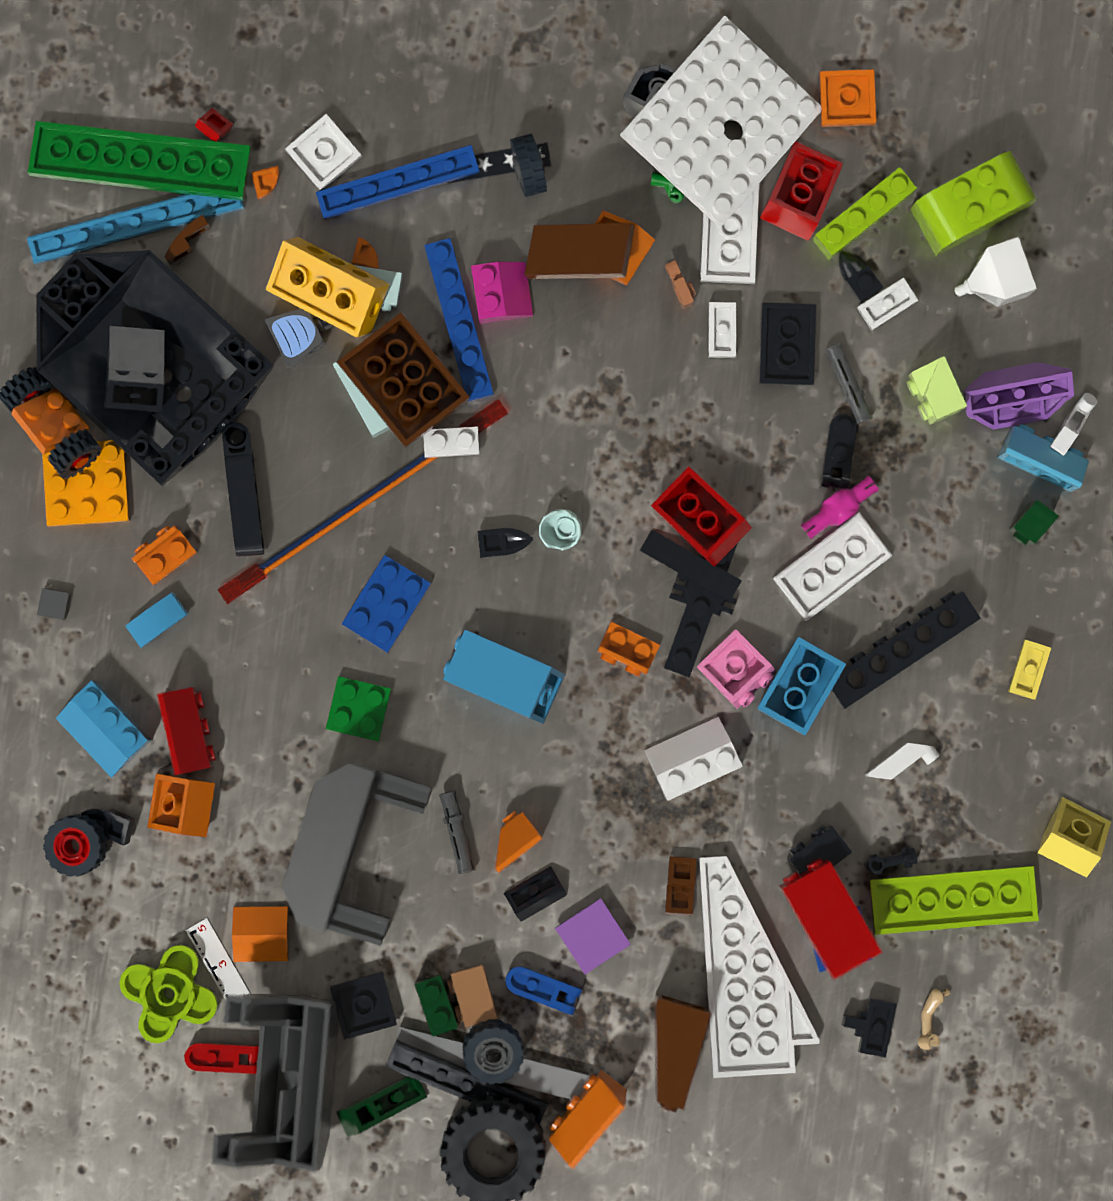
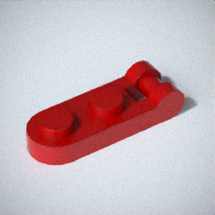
M199 1042L188 1047L185 1051L184 1060L187 1067L194 1071L257 1074L259 1045ZM240 1054H248V1064H240Z

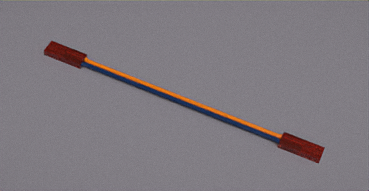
M497 399L460 424L459 427H478V434H480L508 415V412L500 400ZM424 453L263 564L258 565L256 563L220 587L218 592L226 604H230L267 578L266 575L274 568L438 457L425 458Z

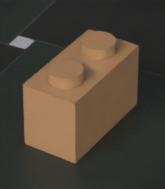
M484 964L451 972L452 979L447 981L451 996L457 995L459 1005L455 1006L458 1022L464 1021L465 1027H469L481 1021L486 1022L489 1019H497L498 1015Z

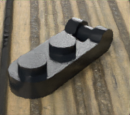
M840 414L830 422L820 484L821 488L829 489V486L839 487V490L849 488L857 424L849 415ZM832 468L842 469L841 477L832 476Z

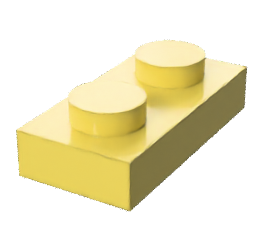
M1028 640L1023 641L1008 692L1032 700L1036 699L1051 647Z

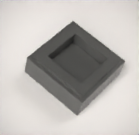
M42 588L37 615L65 620L70 594Z

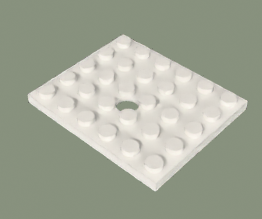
M724 16L621 132L620 136L720 228L821 112V105ZM735 120L741 125L743 133L740 139L730 140L725 136L724 124L726 121Z

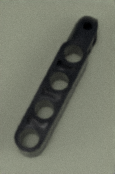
M234 422L223 430L222 441L235 553L237 558L264 555V541L251 435L245 425Z

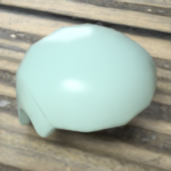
M556 509L542 518L539 524V537L548 548L570 549L579 542L583 534L580 519L574 512L566 509Z

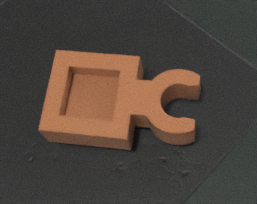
M676 260L665 264V269L671 279L682 309L693 306V298L696 297V293L691 282H685Z

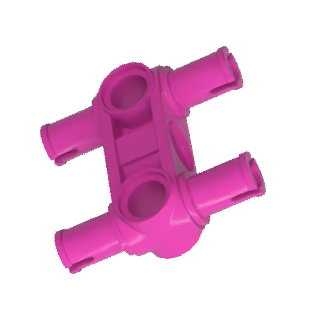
M867 476V478L851 490L841 489L824 501L819 509L820 512L801 524L804 531L815 525V528L807 533L809 538H814L815 535L829 525L839 526L857 513L860 507L859 504L873 493L879 491L876 484L867 490L864 489L873 482L871 477Z

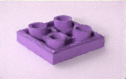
M601 898L555 927L584 974H587L631 945Z

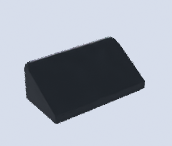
M550 866L505 892L504 895L515 915L522 922L562 899L567 893Z

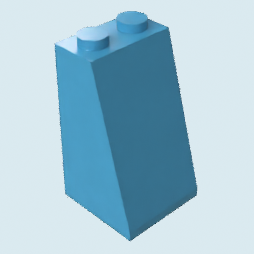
M464 630L463 635H459L455 642L454 648L456 651L452 660H448L444 667L443 673L445 675L443 680L544 724L565 674L539 661Z

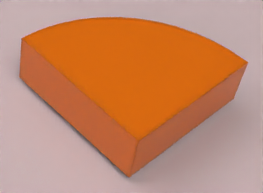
M274 166L251 172L258 200L268 196L278 183L279 167Z
M359 237L351 263L357 266L379 269V260L375 249L368 241Z

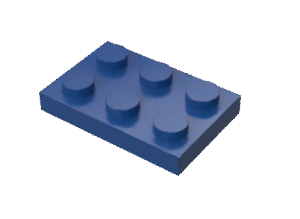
M384 555L345 617L342 625L389 653L431 583Z

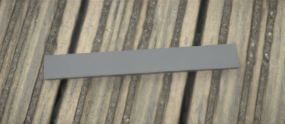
M402 1026L399 1027L396 1040L466 1068L463 1060L464 1042L437 1035L432 1037L430 1033ZM489 1049L486 1053L496 1055L500 1051ZM523 1058L524 1061L520 1066L519 1072L515 1073L513 1078L507 1079L504 1082L571 1099L575 1094L579 1097L585 1090L583 1085L590 1075Z

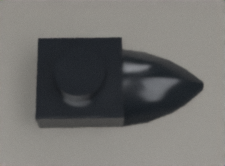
M841 251L839 253L841 275L860 304L883 289L882 284L869 265L866 266L862 260L848 252Z
M513 528L479 530L480 558L507 556L527 547L533 541V537Z
M89 809L81 812V816H90L92 820L95 819L100 827H103V832L107 839L123 846L130 843L135 818L114 809L108 811Z

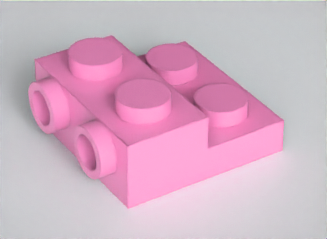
M734 630L697 666L698 670L736 709L740 706L747 707L755 698L754 693L760 687L764 689L771 685L775 678L773 675L776 673L774 667L737 630Z

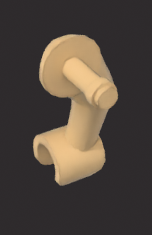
M933 989L922 1009V1035L918 1038V1045L923 1050H930L931 1046L936 1047L940 1044L939 1037L936 1034H932V1017L937 1007L943 1003V997L950 995L951 991L949 989H945L942 992L938 989Z

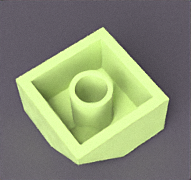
M945 356L908 375L910 379L907 381L909 391L912 396L917 395L921 404L918 406L919 413L924 421L928 420L930 425L952 416L967 407Z

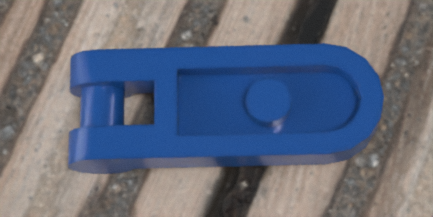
M522 966L513 967L506 975V985L514 994L574 1015L576 1009L574 1004L577 997L581 996L583 989ZM559 991L567 993L564 1002L556 1000Z

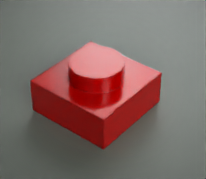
M211 108L198 119L195 127L208 138L218 142L230 132L234 124L214 108Z

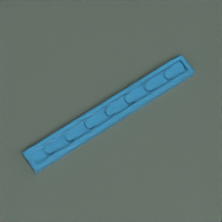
M186 194L29 236L27 240L33 263L36 265L189 224L201 215L207 219L244 209L241 200Z

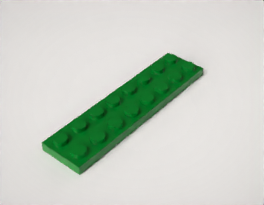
M36 121L27 173L29 176L244 201L251 147L250 145Z

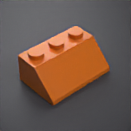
M600 1070L596 1076L594 1074L590 1075L583 1085L585 1090L579 1097L575 1094L567 1103L566 1108L568 1110L562 1117L557 1115L549 1125V1141L572 1169L625 1108L627 1089L603 1070Z

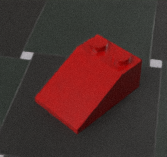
M795 141L768 197L760 219L809 241L820 222L844 163Z

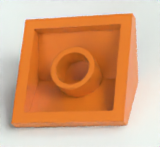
M288 906L233 907V962L289 961Z

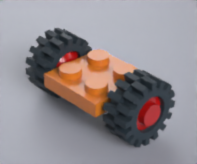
M28 367L26 371L23 369L19 375H13L11 381L7 380L6 386H2L0 389V400L43 455L48 452L51 453L48 455V461L62 478L74 477L77 472L82 473L85 467H90V463L96 461V456L100 455L102 449L89 433V426L57 388L50 389L52 388L51 383L37 371V367Z

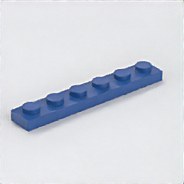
M472 145L327 188L316 192L325 220L480 172Z
M448 238L424 245L464 391L469 396L468 402L493 396L492 386L451 239Z

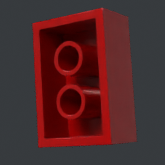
M689 466L651 505L656 513L713 567L752 529L747 520Z

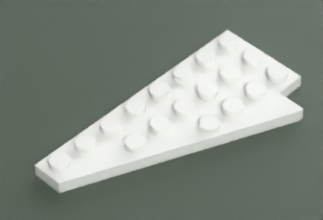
M727 856L700 857L699 867L708 1008L711 1012L709 1024L713 1078L796 1073L794 1045L820 1044L819 1038Z

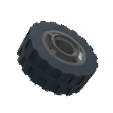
M532 133L510 139L513 166L524 196L529 197L547 192L543 161Z
M489 1019L486 1022L481 1021L477 1026H473L464 1038L463 1060L467 1071H470V1075L473 1078L476 1077L482 1083L500 1084L504 1083L507 1079L510 1080L515 1073L519 1072L520 1066L524 1061L523 1042L519 1037V1032L512 1028L511 1024H506L502 1020L494 1021L493 1019ZM492 1048L500 1050V1052L496 1055H489L486 1053L489 1049Z

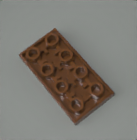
M632 223L534 225L524 275L528 279L626 278L635 226Z

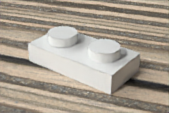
M902 278L858 306L857 309L872 331L916 303L918 299L905 279Z
M709 302L708 358H736V302Z
M478 427L430 430L424 435L425 458L479 455Z

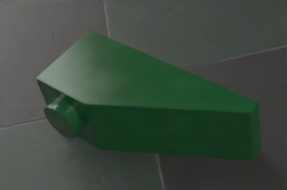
M406 1076L336 1111V1114L347 1137L353 1136L427 1098V1095L419 1080Z

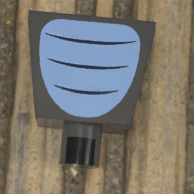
M303 309L265 319L289 370L323 347L325 342L320 333L334 327V325L318 317L312 318L311 314Z

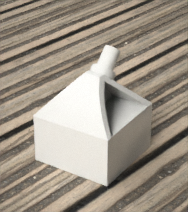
M1019 237L988 247L979 256L969 278L965 279L963 284L955 287L956 295L960 297L967 293H975L999 307L1028 297L1037 288Z

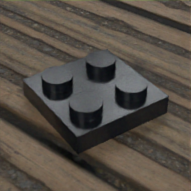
M383 971L330 986L333 1001L336 1002L337 1016L344 1040L397 1025Z

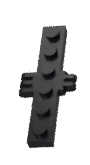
M737 544L716 565L717 567L728 572ZM678 573L676 578L686 581V584L683 586L674 583L673 588L682 591V595L670 593L669 598L686 604L664 669L690 678L712 614L720 616L721 612L732 615L734 610L725 607L724 604L726 601L736 605L737 599L732 597L729 602Z

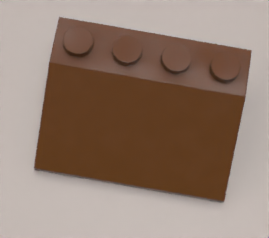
M401 312L336 362L405 448L448 419L467 404L469 400L467 393Z

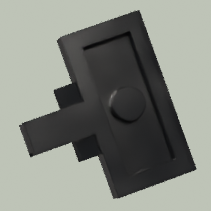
M868 997L866 1012L859 1011L858 1017L843 1014L841 1025L855 1029L854 1035L860 1037L859 1053L886 1058L896 1003Z

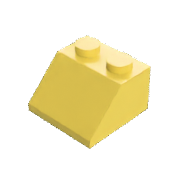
M1062 797L1042 836L1038 853L1087 877L1102 857L1111 821Z

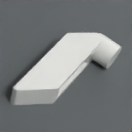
M1083 394L1064 420L1050 446L1063 456L1079 435L1091 410L1097 404V399L1092 394Z
M905 743L865 775L867 777L892 780L920 757L928 765L936 760L940 754L934 746Z

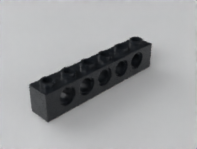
M954 590L940 599L941 605L935 609L930 605L917 615L920 619L910 624L909 621H906L895 629L897 634L890 639L885 635L874 642L872 645L875 649L865 654L864 651H861L849 660L852 664L843 669L831 690V694L841 709H846L980 620L981 617L965 593L962 591L956 594ZM944 610L949 611L953 617V621L949 626L943 625L939 620L940 613ZM921 625L926 626L930 630V637L926 641H922L917 637V629ZM898 640L904 641L907 644L908 650L904 656H899L894 651V645ZM876 655L881 656L885 661V666L881 671H876L871 666V660ZM853 670L860 672L862 675V682L858 686L851 685L848 680V676Z

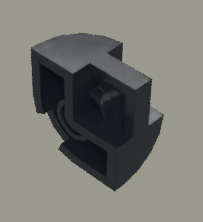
M662 63L659 66L640 68L623 96L625 110L635 118L677 69Z

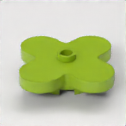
M175 945L169 948L164 953L157 969L145 964H134L125 969L120 977L119 985L122 994L127 999L142 1004L143 1010L139 1018L138 1028L142 1037L151 1043L167 1041L174 1034L180 1019L193 1024H203L211 1020L217 1012L218 1000L214 992L194 982L199 968V958L197 953L187 945ZM167 988H171L174 991L173 998L165 996Z

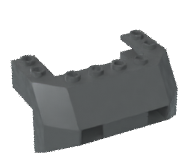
M348 763L315 781L282 884V890L298 924L322 933L326 930H331L375 945H382L390 917L340 902L339 897L371 798L423 814L432 787L354 763Z
M275 994L226 995L224 1023H240V1026L246 1027L260 1026L252 1132L214 1135L212 1163L234 1168L276 1164L311 1172L319 1171L323 1165L330 1135L338 1037L336 1002L311 997Z

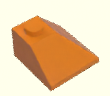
M513 811L502 820L505 825L500 829L495 866L498 873L542 840L541 834L523 811L519 814Z

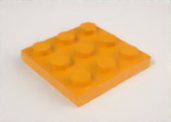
M113 440L97 441L102 450L100 455L96 456V461L91 462L90 467H85L82 473L77 472L76 476H70L67 479L62 478L48 461V455L51 453L42 454L46 522L48 527L130 521L126 452Z

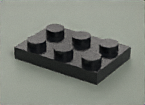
M761 303L759 385L814 386L816 304Z

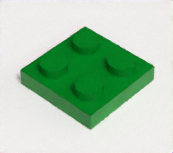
M338 676L326 730L379 742L391 688Z

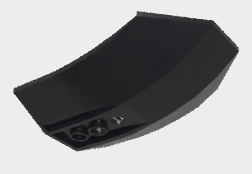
M150 250L75 254L36 294L37 371L161 486L202 455L218 439L225 427L231 424L243 412L274 367L264 355ZM109 326L164 330V369H169L172 372V379L164 384L162 412L104 408ZM183 388H189L191 390L189 400L179 401V391Z

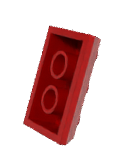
M196 687L157 694L175 775L212 768V762L216 761L214 746L208 745L206 735L210 734V727L207 718H202L200 708L204 707V700L201 691L197 692Z

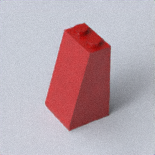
M819 858L807 865V871L801 874L794 872L783 878L784 883L779 885L826 972L834 980L881 954L882 951L831 862L828 859L822 861Z

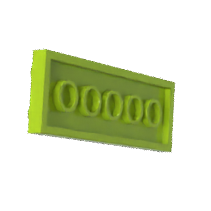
M1034 866L869 880L874 935L1039 921Z

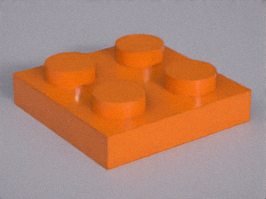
M874 69L820 71L821 127L876 125Z

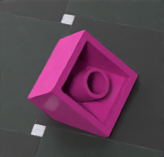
M493 262L471 266L480 324L533 316L528 278L524 275L526 269L525 262Z

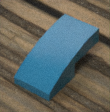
M172 592L129 622L126 628L140 648H142L185 618L188 612L174 592Z

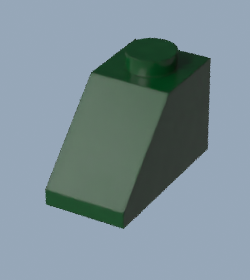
M1035 500L1025 507L1009 530L1014 533L1012 537L1024 546L1028 543L1031 546L1037 543L1057 520L1059 515L1039 500Z

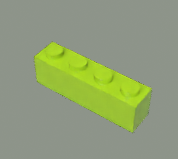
M899 167L816 233L812 240L830 261L914 194L917 187Z

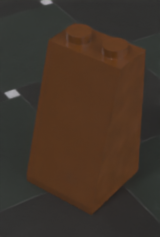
M656 993L654 997L655 1097L661 1105L660 1108L677 1112V1108L682 1110L685 1108L711 1012L706 1007Z

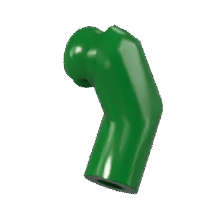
M652 173L650 185L664 187L672 202L679 203L685 198V195L661 173Z

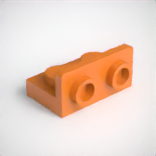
M167 525L156 534L158 538L150 545L148 542H145L134 551L136 555L132 560L139 566L153 586L198 553L177 526L171 528Z
M611 622L597 652L601 653L600 659L612 665H615L616 661L626 665L625 671L639 677L641 673L645 675L648 673L660 645Z

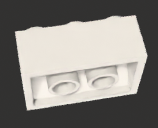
M719 717L644 750L667 801L743 767Z

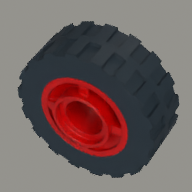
M75 814L54 822V825L49 827L48 833L44 837L43 850H45V858L49 861V865L55 868L58 873L65 874L68 877L81 876L98 868L100 863L104 861L105 853L108 850L106 843L108 840L103 832V827H100L95 819L92 820L87 815L80 816V814ZM73 839L79 843L80 849L78 852L72 848L71 843Z

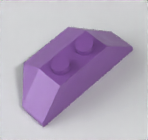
M1039 362L984 372L964 389V399L967 405L965 407L966 415L993 430L1047 420L1066 400H1070L1074 396L1071 369Z

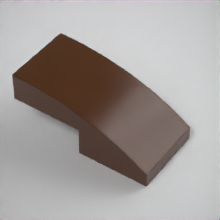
M203 215L186 226L168 248L164 257L170 265L194 252L188 242L211 229Z
M669 856L665 914L693 915L697 858Z

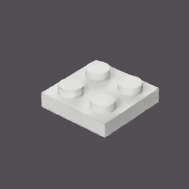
M327 114L285 148L286 152L320 191L325 189L362 157Z

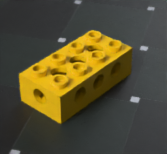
M295 237L282 242L266 290L358 338L372 332L389 283L300 237Z

